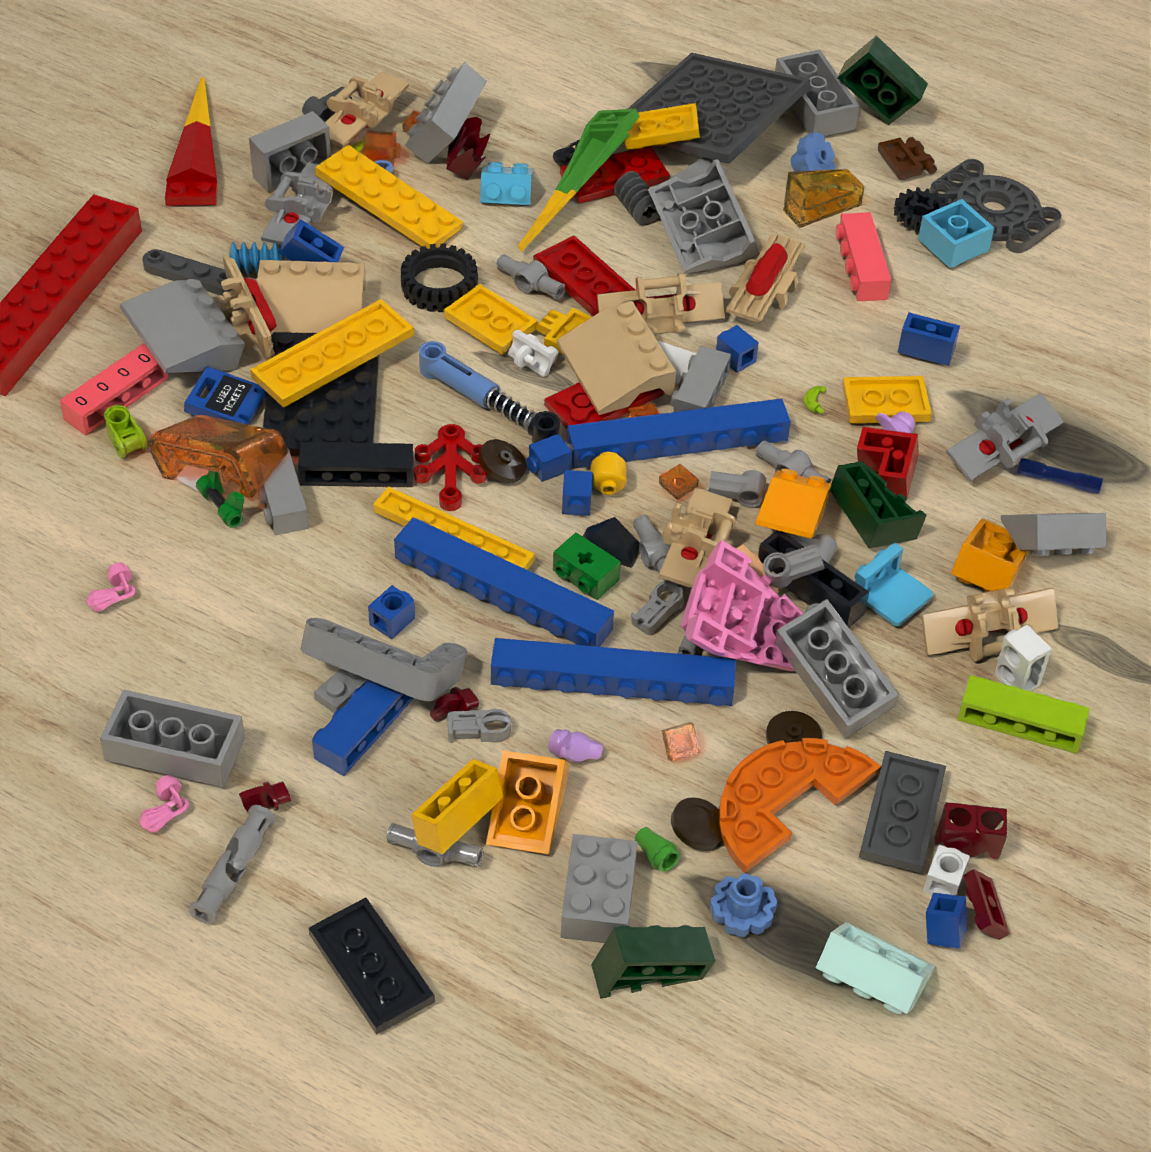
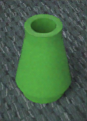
M644 827L635 835V841H637V844L641 847L654 869L666 872L671 870L679 861L680 853L677 851V846L656 834L650 828Z

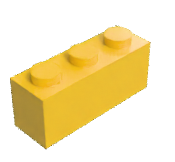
M472 759L411 814L418 845L439 854H444L503 798L498 769Z

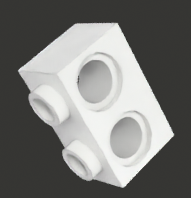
M1028 625L1017 631L1011 630L1002 640L1003 645L997 658L998 662L994 675L1003 684L1032 691L1041 685L1052 648Z

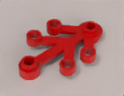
M447 424L442 426L438 430V438L429 445L420 444L415 447V459L420 463L430 461L433 454L442 448H446L445 453L430 464H421L414 468L415 481L422 484L427 483L434 474L445 467V487L439 493V505L445 511L459 509L462 504V494L456 487V467L470 476L471 481L477 484L484 483L487 480V473L481 465H473L459 455L457 448L469 454L473 462L480 463L476 453H479L483 445H473L465 439V431L459 425Z

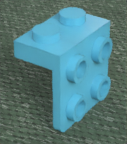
M489 162L488 166H484L481 172L480 202L530 205L533 168H528V164L514 163L513 167H503L501 162Z
M895 542L886 550L881 549L870 563L861 565L856 571L854 578L856 583L869 591L866 606L892 625L901 626L932 600L933 591L900 568L903 548Z

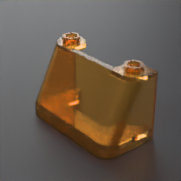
M196 415L159 430L147 441L148 449L163 478L174 480L186 465L215 471L221 474L224 483L229 484L233 481L241 487L239 493L248 498H253L288 453L282 435L274 429L261 428L207 415Z

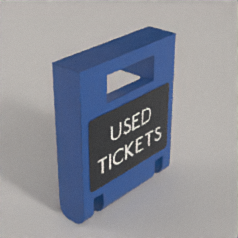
M207 366L184 402V412L239 432H245L248 424L251 423L263 403L267 392L259 384ZM205 387H207V390L210 391L205 399L201 398L200 395Z

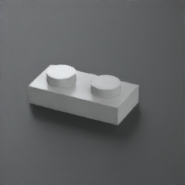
M340 669L314 691V699L335 713L337 709L343 708L347 704L353 692L357 688H361L368 679Z

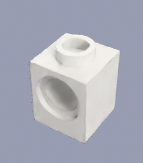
M939 845L929 869L923 892L929 895H933V892L957 895L970 855L961 853L955 848Z

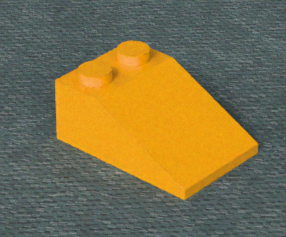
M791 469L777 470L771 479L755 525L812 539L825 515L832 484L825 482L826 480L819 476H809L807 478L799 476L796 471Z
M981 518L962 544L951 574L957 576V579L965 584H975L984 588L985 592L1011 588L1030 550H1019L1006 528Z
M503 750L499 769L503 798L492 808L486 845L545 855L550 854L569 771V765L565 760Z

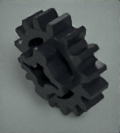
M916 187L914 192L907 189L906 194L899 193V198L895 200L894 216H898L897 222H905V228L913 226V231H916L921 226L922 216L947 206L949 203H945V197L938 198L939 192L929 193L930 190L928 188L925 191H921L919 187Z

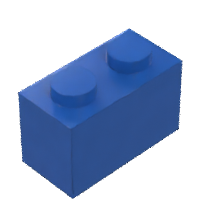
M300 219L286 234L278 253L291 261L339 262L344 246Z
M908 312L901 332L898 353L949 366L956 348L960 325Z

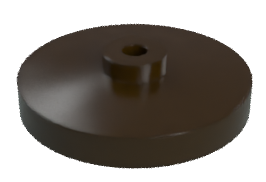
M499 439L489 440L483 444L479 451L478 459L481 467L489 476L500 482L515 483L523 477L527 470V463L523 454L514 445Z
M785 711L775 715L769 721L766 730L767 744L781 740L789 743L802 741V738H822L819 724L811 716L799 711Z
M695 797L683 799L676 805L671 814V826L676 836L683 843L694 849L710 850L722 842L723 839L719 827V809L707 800Z

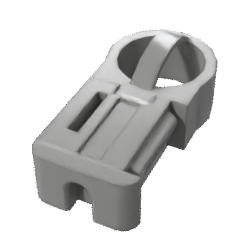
M668 580L660 582L649 594V601L636 614L631 613L632 625L646 635H653L683 605L682 586ZM673 591L671 597L666 602L659 598L661 593Z
M501 709L452 711L447 715L448 741L450 743H453V739L481 738V742L497 743L507 739L511 732L510 716ZM500 721L506 727L499 731H492L487 729L485 725L488 722Z

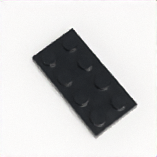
M366 897L308 928L310 937L376 1035L435 1002V995Z

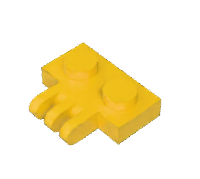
M572 308L566 315L552 309L536 325V329L538 332L546 335L544 337V345L546 347L552 346L559 353L563 354L557 344V340L592 318V316L575 308Z

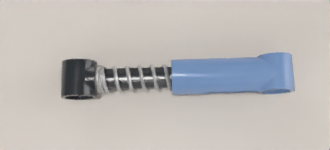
M430 341L421 345L419 349L420 373L425 378L439 379L483 408H494L495 412L502 413L504 418L509 417V420L516 422L519 427L524 426V430L532 436L533 443L557 434L560 435V419L555 413L550 411L535 413L534 410L528 411L526 405L520 406L519 401H512V396L506 397L505 392L500 393L499 385L447 354L446 348L442 343Z

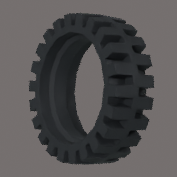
M430 244V249H427L426 246H421L420 252L416 249L413 250L411 255L408 254L405 257V261L401 265V288L406 300L409 299V303L412 305L417 304L419 309H423L426 306L429 312H433L434 308H437L438 312H443L444 308L450 306L478 285L475 259L472 260V255L466 254L462 248L457 251V247L454 245L447 248L446 244H440V247L436 248V244ZM439 267L455 270L464 277L458 284L447 288L426 287L418 283L414 278L422 271Z

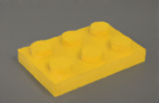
M696 103L638 112L640 117L633 124L632 129L627 131L629 136L625 139L626 150L641 149L645 146L666 145L670 142L691 141L695 138H700Z
M481 284L444 309L445 319L501 355L510 349L513 342V331L520 330L528 335L536 330V325L538 324V320Z
M923 376L843 377L842 388L849 423H879L875 419L878 413H883L891 418L901 411L912 415L915 422H930L932 413Z

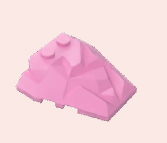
M721 540L709 555L706 566L695 577L681 622V627L686 630L685 635L687 639L713 655L794 672V668L775 644L776 633L778 629L804 613L785 594L780 597L769 586L772 581L766 575L760 577L749 566L752 560L746 554Z

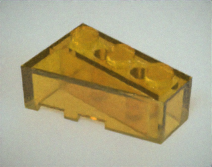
M848 169L788 172L783 211L799 228L861 206L865 186Z

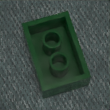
M877 35L845 61L837 77L888 125L922 99L928 85L919 74Z

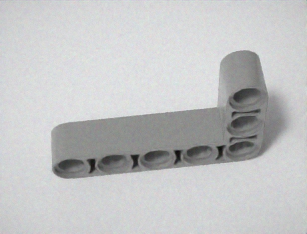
M322 618L307 619L300 647L301 651L308 656L421 701L435 700L460 681L467 655V649L455 643H443L421 658Z

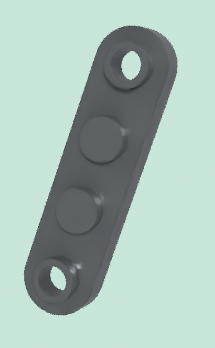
M159 249L148 251L142 258L144 270L149 274L172 281L199 280L207 292L223 296L224 292L231 291V289L225 291L221 286V281L227 279L225 269Z

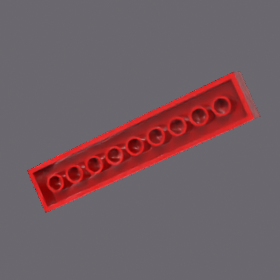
M93 194L0 302V395L7 396L140 235L142 228L139 208Z

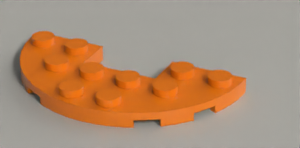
M802 738V741L789 743L781 740L757 749L734 768L727 779L721 796L719 827L729 855L744 873L748 872L791 840L792 832L774 814L812 786L817 788L836 806L878 775L881 766L867 755L852 747L847 746L844 749L827 744L828 740L818 738Z

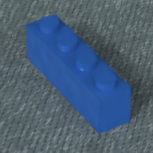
M368 680L361 688H357L353 692L350 700L343 708L335 711L331 721L315 733L312 739L314 759L340 775L345 776L414 698Z

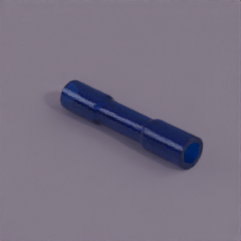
M1026 458L1020 459L1017 474L1066 484L1095 494L1100 493L1103 478L1051 467L1045 463Z

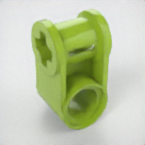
M114 405L107 408L104 413L107 435L114 445L118 456L122 459L126 457L127 453L140 448L142 450L148 449L146 437L129 410L122 405Z

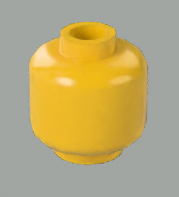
M604 452L592 460L590 472H592V487L604 495H613L626 486L627 464L622 457L614 452Z

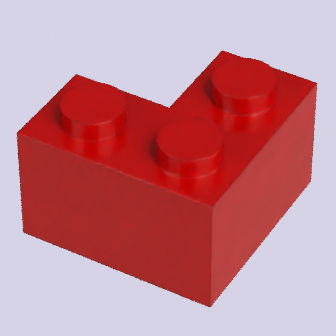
M862 427L857 445L858 462L862 461L873 471H878V475L888 482L886 487L898 496L901 493L908 498L919 456L918 434Z

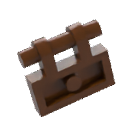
M909 137L906 143L901 138H896L878 144L877 151L899 180L921 175L922 169L927 170L929 174H933L937 170L934 164L935 160L930 154L925 153L922 143L916 141L914 137Z

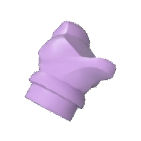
M898 412L891 418L883 413H878L875 417L883 430L913 433L915 420L907 412Z
M557 729L550 737L548 749L550 753L555 754L558 758H565L568 762L580 763L586 759H599L603 752V745L595 740H591L582 732L571 733L566 729Z

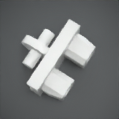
M520 330L513 331V342L508 350V355L514 358V364L520 368L527 366L543 377L549 375L551 365L556 363L558 350L552 346L546 347L541 344L538 338L532 334L527 335Z

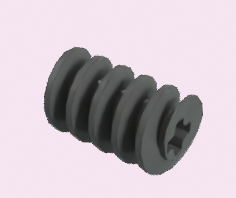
M630 171L623 174L617 180L614 194L638 224L649 225L660 216L648 191V185L645 184L637 172Z

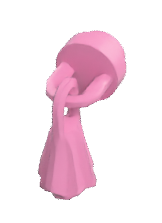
M115 563L109 567L107 578L110 584L116 587L92 590L88 594L86 603L94 612H100L111 604L130 598L135 594L134 586L128 584L132 578V572L127 565ZM123 590L125 594L119 596L117 591Z
M165 775L155 784L158 797L162 801L169 799L170 801L163 805L143 810L139 824L149 833L159 831L168 821L189 808L188 800L180 797L178 794L182 789V784L176 777ZM173 805H175L178 808L174 812L170 808Z

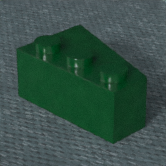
M864 462L838 465L831 483L830 492L868 548L918 538L927 516L923 511L919 510L916 512L906 504L907 498L901 493L898 496L886 487L888 482Z
M624 925L614 927L591 966L600 999L611 997L610 991L630 987L631 993L642 991L641 985L661 981L662 987L702 980L715 963V958L705 927H691L689 925L679 927H661L659 925L630 927Z

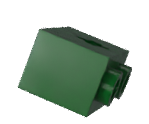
M577 532L553 552V571L560 578L566 579L578 587L582 593L588 594L596 600L619 581L621 561Z

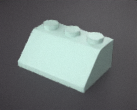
M845 922L830 933L816 969L822 971V975L834 983L840 984L844 982L854 987L853 991L859 996L867 999L874 997L884 1002L883 1006L896 1014L904 1012L908 1014L918 1001L935 966Z

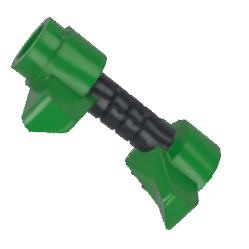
M220 466L210 468L207 475L197 480L196 488L206 500H212L218 508V516L230 528L237 527L243 520L241 512L244 504V495L234 491L225 500L222 496L224 490L220 478Z

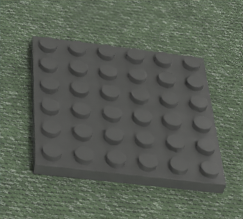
M690 53L628 109L644 112L696 103L700 138H695L691 141L670 142L666 145L658 146L697 155L702 158L718 159L722 163L730 164L811 88L810 79Z

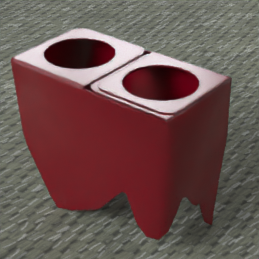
M478 117L467 118L455 139L448 146L446 169L467 180L486 158V156L481 157L490 137V134L480 138L482 120ZM461 148H463L465 152L457 156Z
M945 802L935 835V845L943 842L945 847L955 848L961 853L970 855V857H975L987 851L992 859H998L1007 838V809ZM1003 821L1002 827L1000 829L995 830L998 827V825Z

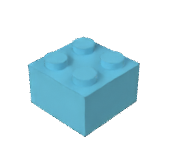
M960 199L922 216L918 240L949 268H952L989 251L994 227L963 199Z

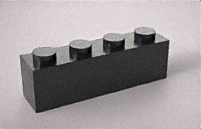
M300 442L298 462L300 486L413 487V444Z
M776 530L760 543L758 557L764 563L765 558L772 553L786 554L804 548V546L784 532ZM823 559L824 570L794 579L785 587L809 605L820 604L828 599L848 628L865 614L869 596L868 590ZM777 567L773 570V572L779 574L783 572L785 568Z

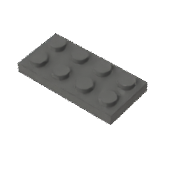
M885 751L859 858L922 874L946 770L945 765Z

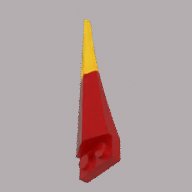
M204 77L200 79L166 178V206L217 205L218 185Z

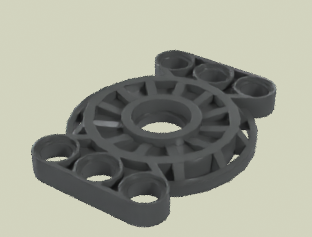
M977 159L963 161L932 182L929 193L932 194L937 190L946 192L938 194V198H946L945 203L951 204L963 199L994 227L991 241H1006V248L1013 253L1027 251L1054 232L1060 224L1062 214L1058 209L1042 207L1034 192L1018 181L1003 176L983 175L984 165ZM967 169L976 170L978 172H970ZM951 180H959L962 183H956ZM996 202L1004 206L1005 209L992 210L984 206V204ZM1044 217H1050V218H1053L1054 220H1053V221L1047 220V219H1044ZM1028 228H1034V229H1037V230H1039V231H1038V232L1031 231V230H1029ZM1013 239L1021 240L1023 243L1014 242Z

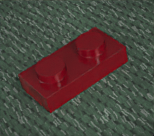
M975 869L964 874L967 885L966 894L973 904L976 913L974 920L979 930L998 940L1009 935L1010 932L992 878Z

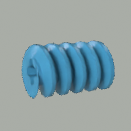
M232 242L230 246L229 258L235 260L241 273L244 268L247 275H251L254 268L258 275L260 260L284 261V256L278 253L279 249L275 242L271 250H268L266 242H263L261 250H258L256 242L252 243L251 249H247L245 242H242L240 249H237L235 242Z

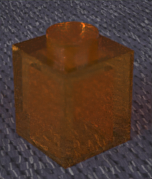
M367 130L363 144L364 156L373 162L387 160L394 167L395 159L400 158L401 143H397L396 133Z

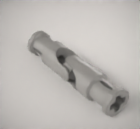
M260 805L250 807L248 811L249 816L244 825L237 828L225 852L204 881L202 893L197 901L192 902L189 906V913L196 920L205 924H213L215 922L216 912L222 902L228 901L245 872L249 860L255 856L263 843L262 837L267 828L275 823L274 814L267 808ZM226 873L232 874V877L229 878Z

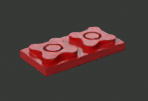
M651 146L611 154L576 192L574 198L580 204L615 195L614 187L617 180L623 174L630 171L637 172L648 187L669 180L670 174ZM568 165L560 167L561 177L563 176Z
M574 235L533 255V260H537L545 266L549 277L565 284V291L592 316L599 313L597 294L635 291L628 282Z
M579 382L545 398L544 406L550 412L555 413L559 417L560 423L567 429L568 425L614 420L663 396L664 391L658 388L640 393L629 407L598 415Z

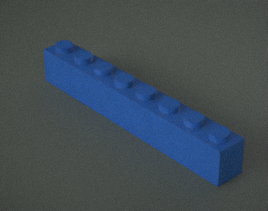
M781 398L568 425L567 446L572 451V466L575 469L591 467L592 460L604 452H614L622 457L625 462L759 445L765 440L768 443L788 441L791 421Z
M413 517L394 539L395 558L401 563L413 566L428 576H434L454 588L470 593L479 600L487 601L502 611L510 612L526 622L544 628L551 634L563 637L576 645L600 647L613 630L614 610Z
M495 638L491 660V685L732 706L736 659Z

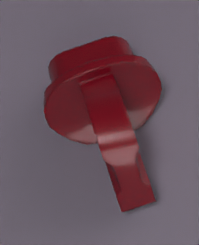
M453 687L449 694H445L436 700L430 716L434 721L447 718L448 713L452 711H469L478 708L479 701L470 688L461 690L458 687Z
M283 781L270 785L269 782H263V786L239 793L242 804L247 812L253 805H260L264 808L272 806L273 810L277 811L279 810L278 805L291 801L290 794Z

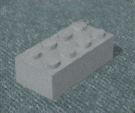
M821 50L776 59V72L810 79L811 88L791 106L809 134L817 132L827 136L856 129L860 106L847 87L837 78L838 74Z
M465 62L458 69L453 67L447 74L445 82L440 80L432 90L435 94H432L424 104L427 108H424L416 117L418 123H415L407 133L410 137L405 146L426 164L432 161L455 139L487 82Z
M828 599L777 630L775 644L845 739L896 706L899 694Z
M123 690L100 737L105 761L224 788L245 740L242 716L128 690Z

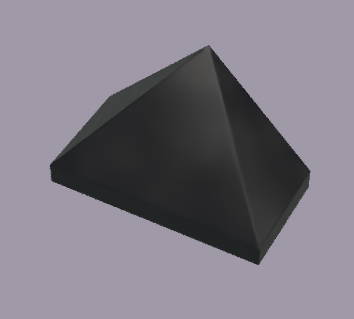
M616 517L587 527L583 534L584 538L621 561L620 565L631 568L639 552L640 543Z

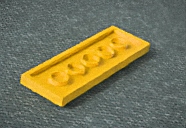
M349 145L315 167L314 175L418 245L426 246L427 249H430V244H436V248L439 247L440 244H443L463 227L464 221Z
M380 299L250 369L251 378L284 408L414 336V327Z

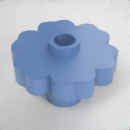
M817 132L800 138L797 151L791 157L793 170L796 173L807 174L808 180L816 184L831 178L835 170V164L832 161L835 154L830 142H825L824 135Z
M746 873L741 874L738 879L731 876L725 877L722 882L715 885L714 897L710 900V911L713 921L724 924L726 933L735 934L738 937L747 936L749 931L754 934H762L765 929L772 925L773 914L776 911L777 900L774 897V890L770 887H762L761 878Z

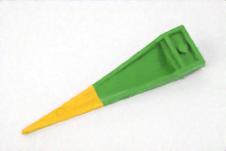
M636 109L599 110L586 124L575 152L554 193L537 220L519 243L518 248L520 252L530 244L629 136L627 131L632 129L633 124L640 117Z

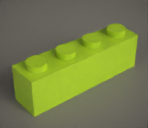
M969 675L957 720L1077 754L1084 735L1090 708L1074 702L1049 697L1045 694L1020 689L1016 686L991 681L987 678Z

